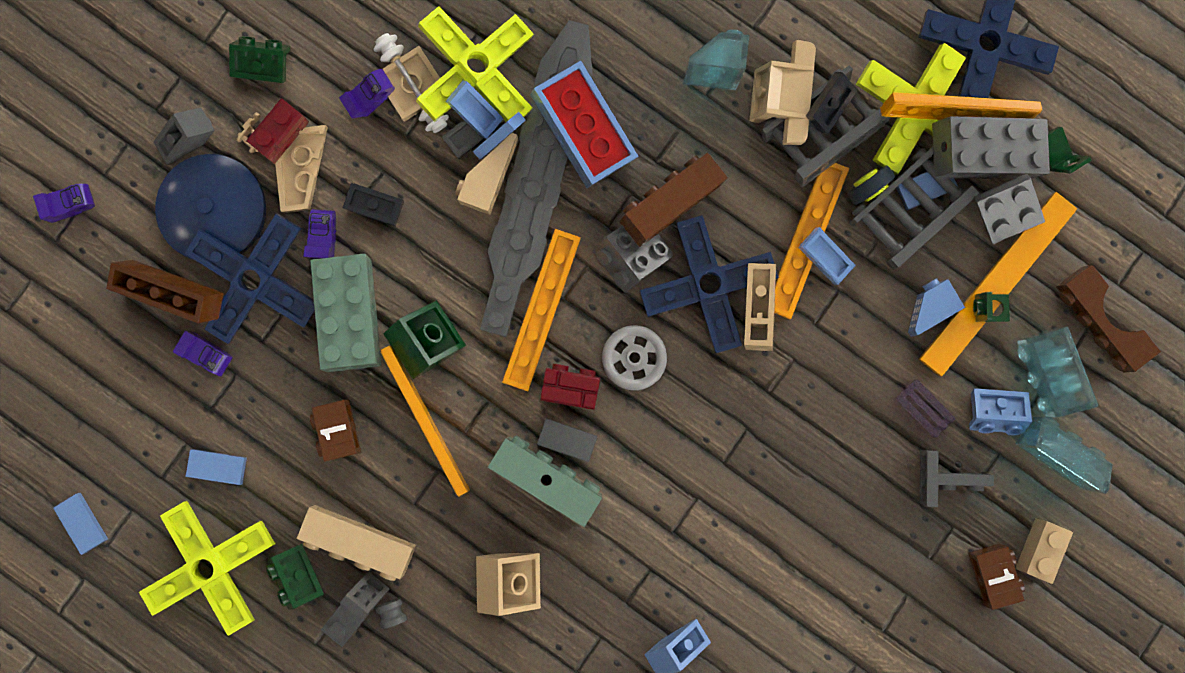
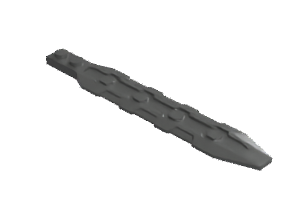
M571 20L567 22L541 59L533 89L579 61H582L592 78L589 25ZM533 99L531 102L532 110L528 113L527 120L522 126L519 137L520 146L513 171L509 174L504 191L506 196L498 225L494 227L488 249L494 280L480 330L504 337L508 335L521 285L541 265L547 243L546 234L553 209L557 207L561 192L560 183L568 158Z

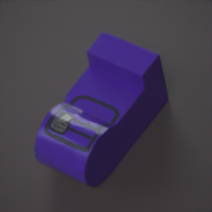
M377 69L365 76L361 83L351 91L345 92L339 99L351 118L366 117L388 98L395 90V87L384 70Z
M75 184L52 193H41L33 196L40 219L50 223L81 214L95 207L88 184Z
M311 210L307 246L304 248L303 257L309 260L334 257L337 231L335 211Z
M186 330L173 350V353L186 358L222 377L233 358L230 354L195 332Z

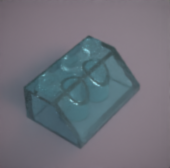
M727 30L726 33H719L689 57L683 84L736 90L746 70L749 35H743V32L739 30Z
M1068 327L1045 330L1017 341L1019 345L1017 349L1018 355L1022 362L1026 363L1029 371L1027 374L1028 381L1036 389L1039 399H1037L1039 409L1046 417L1057 418L1099 406Z
M1032 417V423L1021 434L1015 444L1083 490L1106 494L1110 486L1113 465L1104 459L1106 454L1091 446L1088 448L1083 445L1081 437L1070 431L1064 432L1058 428L1060 424L1051 417Z

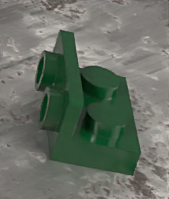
M238 37V40L229 44V77L284 83L286 81V54L290 52V46L282 45L280 40H265V43L255 42L254 37Z
M303 544L267 559L266 571L270 580H275L278 585L279 591L276 593L283 607L287 606L288 610L295 609L324 595Z

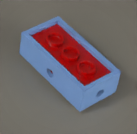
M582 61L577 62L538 85L531 92L530 96L586 188H589L638 157Z

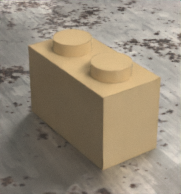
M1035 518L1015 569L1053 584L1073 532L1048 521Z

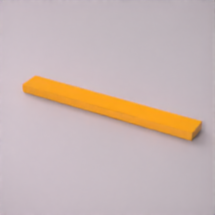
M1054 192L1041 207L1045 222L1019 234L963 303L965 308L955 313L920 356L919 360L938 376L944 375L986 323L976 322V316L973 313L975 295L984 292L1009 294L1077 210L1074 205L1058 192ZM992 300L993 313L1001 304L997 300Z

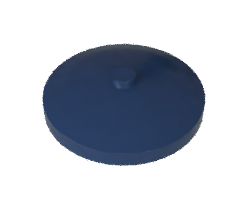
M203 154L184 160L167 174L157 193L155 214L158 227L164 239L174 250L185 257L192 259L184 253L199 230L205 231L242 254L254 244L263 229L266 219V199L261 184L247 167L227 156Z

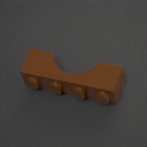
M1092 264L1081 267L1056 286L1060 291L1059 296L1061 300L1075 310L1077 320L1081 325L1089 328L1094 335L1095 343L1101 349L1108 352L1111 356V363L1119 371H1123V373L1136 372L1161 352L1144 330L1125 332L1114 327L1109 322L1103 308L1104 296L1109 285Z

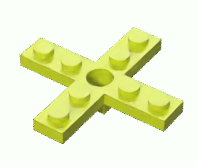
M439 6L419 22L418 27L454 65L452 69L416 100L434 122L452 108L445 101L462 81H467L504 118L505 122L518 112L525 117L532 110L531 105L497 70L503 62L534 35L516 14L481 44L478 43L476 46ZM470 59L480 60L485 66V71L481 73L472 71L468 67L467 61Z
M946 43L940 44L915 87L875 60H871L868 62L856 85L882 103L893 92L944 96L966 57ZM897 117L873 161L882 167L889 166L894 175L899 174L923 131L933 136L932 123L939 120Z
M188 501L182 502L160 515L186 564L139 592L151 615H156L201 588L228 636L253 622L255 619L228 572L275 545L263 521L257 522L214 548ZM202 559L208 560L213 566L211 578H205L199 573L198 565Z

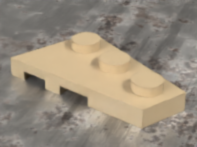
M326 125L305 127L302 131L300 130L297 138L275 163L280 210L282 213L311 209L328 129Z

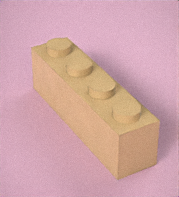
M317 505L309 507L297 539L304 541L303 546L318 551L319 548L329 551L328 555L334 559L344 561L347 558L355 562L354 566L369 571L370 568L380 571L381 577L391 581H395L396 578L401 579L405 575L416 544Z

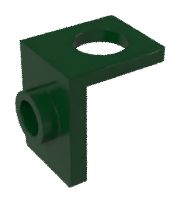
M1058 126L1048 132L1049 166L1051 172L1071 174L1092 161L1090 156L1073 155L1063 127Z
M992 292L976 294L973 301V313L976 316V322L1010 321L1009 295L992 294ZM992 300H997L1002 304L1003 309L998 316H993Z

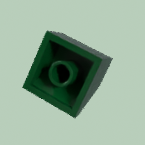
M437 300L398 319L383 333L413 379L433 369L466 346Z

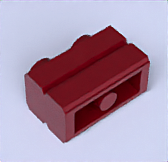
M281 98L246 142L275 164L297 138L299 131H302L309 121Z
M553 364L552 369L546 368L541 401L595 410L600 377H595L596 371L580 368L579 373L568 372L569 366Z

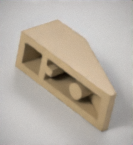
M511 133L466 175L465 181L460 180L455 195L458 196L457 200L461 205L491 215L518 143L517 134Z
M748 263L745 350L773 351L776 264Z

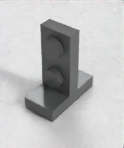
M920 450V505L938 507V485L940 490H957V485H965L969 491H984V486H994V475L938 472L939 451Z
M368 572L340 602V606L321 630L343 647L390 588L372 573Z

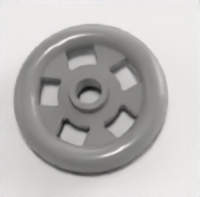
M631 325L618 329L608 338L602 351V364L608 378L617 386L627 390H642L655 384L664 373L667 364V352L663 341L655 332L643 326ZM636 336L647 340L644 348L634 344ZM622 340L628 346L622 351V354H619L614 349ZM648 352L656 353L655 365L647 364ZM631 353L639 354L640 360L637 363L630 361L629 356ZM619 360L627 369L622 374H619L614 366ZM644 369L646 377L634 380L632 372Z

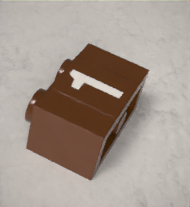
M341 400L312 407L313 414H310V423L313 430H317L319 440L316 441V449L319 457L323 456L324 462L362 453L350 400Z
M996 544L968 552L984 606L995 610L1025 601L1022 592H1025V587L1021 577L1017 576L1015 570L1017 560L1012 549L1002 544Z

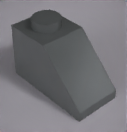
M196 108L173 114L154 140V144L168 165L204 145L215 130L202 108Z

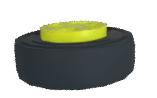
M887 165L878 170L875 168L853 184L855 187L847 195L855 205L863 201L868 202L889 187L888 183L894 179L895 175Z

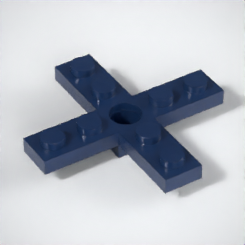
M985 0L978 23L928 9L925 12L918 36L920 39L938 44L946 43L952 48L968 52L967 56L969 58L958 97L988 98L998 61L1049 75L1053 71L1059 46L1007 32L1015 0ZM980 36H986L992 40L994 44L993 51H986L981 47L979 43Z
M275 214L249 258L244 257L205 231L199 230L184 254L231 282V287L222 300L219 319L209 321L204 330L227 344L231 343L257 299L303 328L306 327L315 313L314 300L273 275L302 228L283 216ZM254 270L259 275L260 285L258 288L250 289L245 285L243 281L245 271Z
M703 215L677 222L676 227L691 275L640 290L647 317L699 302L715 354L742 346L727 293L747 288L748 263L774 264L771 252L724 266H718ZM710 274L718 279L719 288L715 293L708 294L702 291L700 288L702 276Z

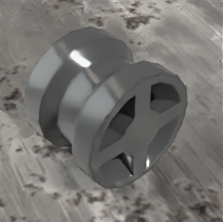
M401 598L390 600L374 607L375 612L380 615L381 621L379 625L381 629L398 625L407 620L406 614L401 610Z

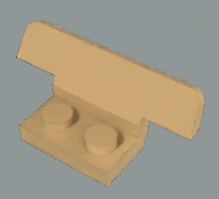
M801 40L792 42L790 63L770 61L755 69L750 121L759 124L772 117L785 119L782 145H802L807 140L809 119L806 115L811 105L816 47L811 42Z

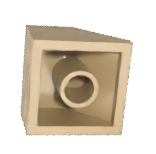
M499 553L476 556L478 613L501 616L541 608L540 553Z

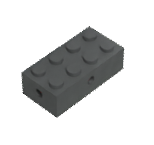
M950 116L932 123L935 178L1016 179L1028 174L1032 179L1050 174L1047 119Z

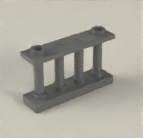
M849 65L845 69H838L835 72H843L851 80L853 68ZM835 72L829 76L825 84L812 92L810 109ZM856 92L850 102L863 116V122L856 127L854 125L850 126L840 116L835 126L841 132V138L836 142H828L809 120L808 136L820 149V154L812 160L810 157L806 158L796 145H782L785 119L773 117L763 126L762 140L766 143L773 137L776 138L797 163L798 170L796 171L795 180L801 187H804L887 125L890 117L882 116L880 109L877 111L876 109H871Z
M923 147L911 158L914 163L895 179L889 187L868 205L863 202L852 212L854 218L849 222L850 225L854 226L862 220L890 250L889 254L891 257L886 263L892 270L899 268L974 199V196L980 194L973 185L963 190L962 187L958 188L949 178H935L934 162L930 158L933 154V147L928 150ZM920 165L950 195L949 199L951 202L945 208L941 205L938 207L909 176ZM902 184L930 214L928 217L931 221L925 226L922 224L918 225L890 195L898 185ZM880 202L910 232L908 235L911 239L904 245L901 242L897 243L871 215L870 211Z

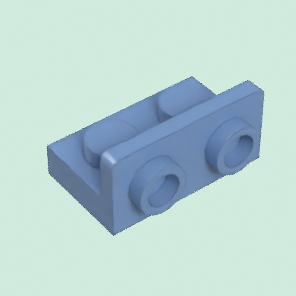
M975 388L971 392L973 419L969 423L970 430H978L980 433L1006 432L1008 435H1019L1024 433L1032 423L1029 392Z

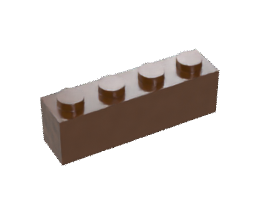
M708 152L701 158L697 155L692 157L684 164L686 169L680 173L675 170L664 179L666 184L660 188L655 185L643 195L646 199L639 204L635 200L623 210L625 215L620 220V224L639 247L643 246L701 202L728 179Z
M135 260L112 262L106 287L110 291L196 323L219 319L224 294L223 292Z

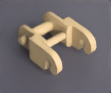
M258 112L254 113L253 119L249 118L242 126L244 130L238 133L237 138L238 142L244 141L250 147V153L258 152V150L246 142L247 136L254 132L253 126L260 119L261 115Z

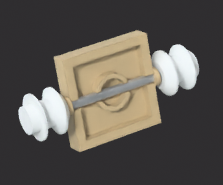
M388 33L380 36L375 41L374 51L382 52L381 62H391V64L383 68L395 87V90L388 96L391 103L404 122L421 112L419 121H426L428 123L425 130L427 132L433 131V133L439 132L447 126L446 121L449 116L442 115L434 122L416 102L422 93L440 79L439 75L420 46L400 57L404 46L395 44L397 36L389 35Z

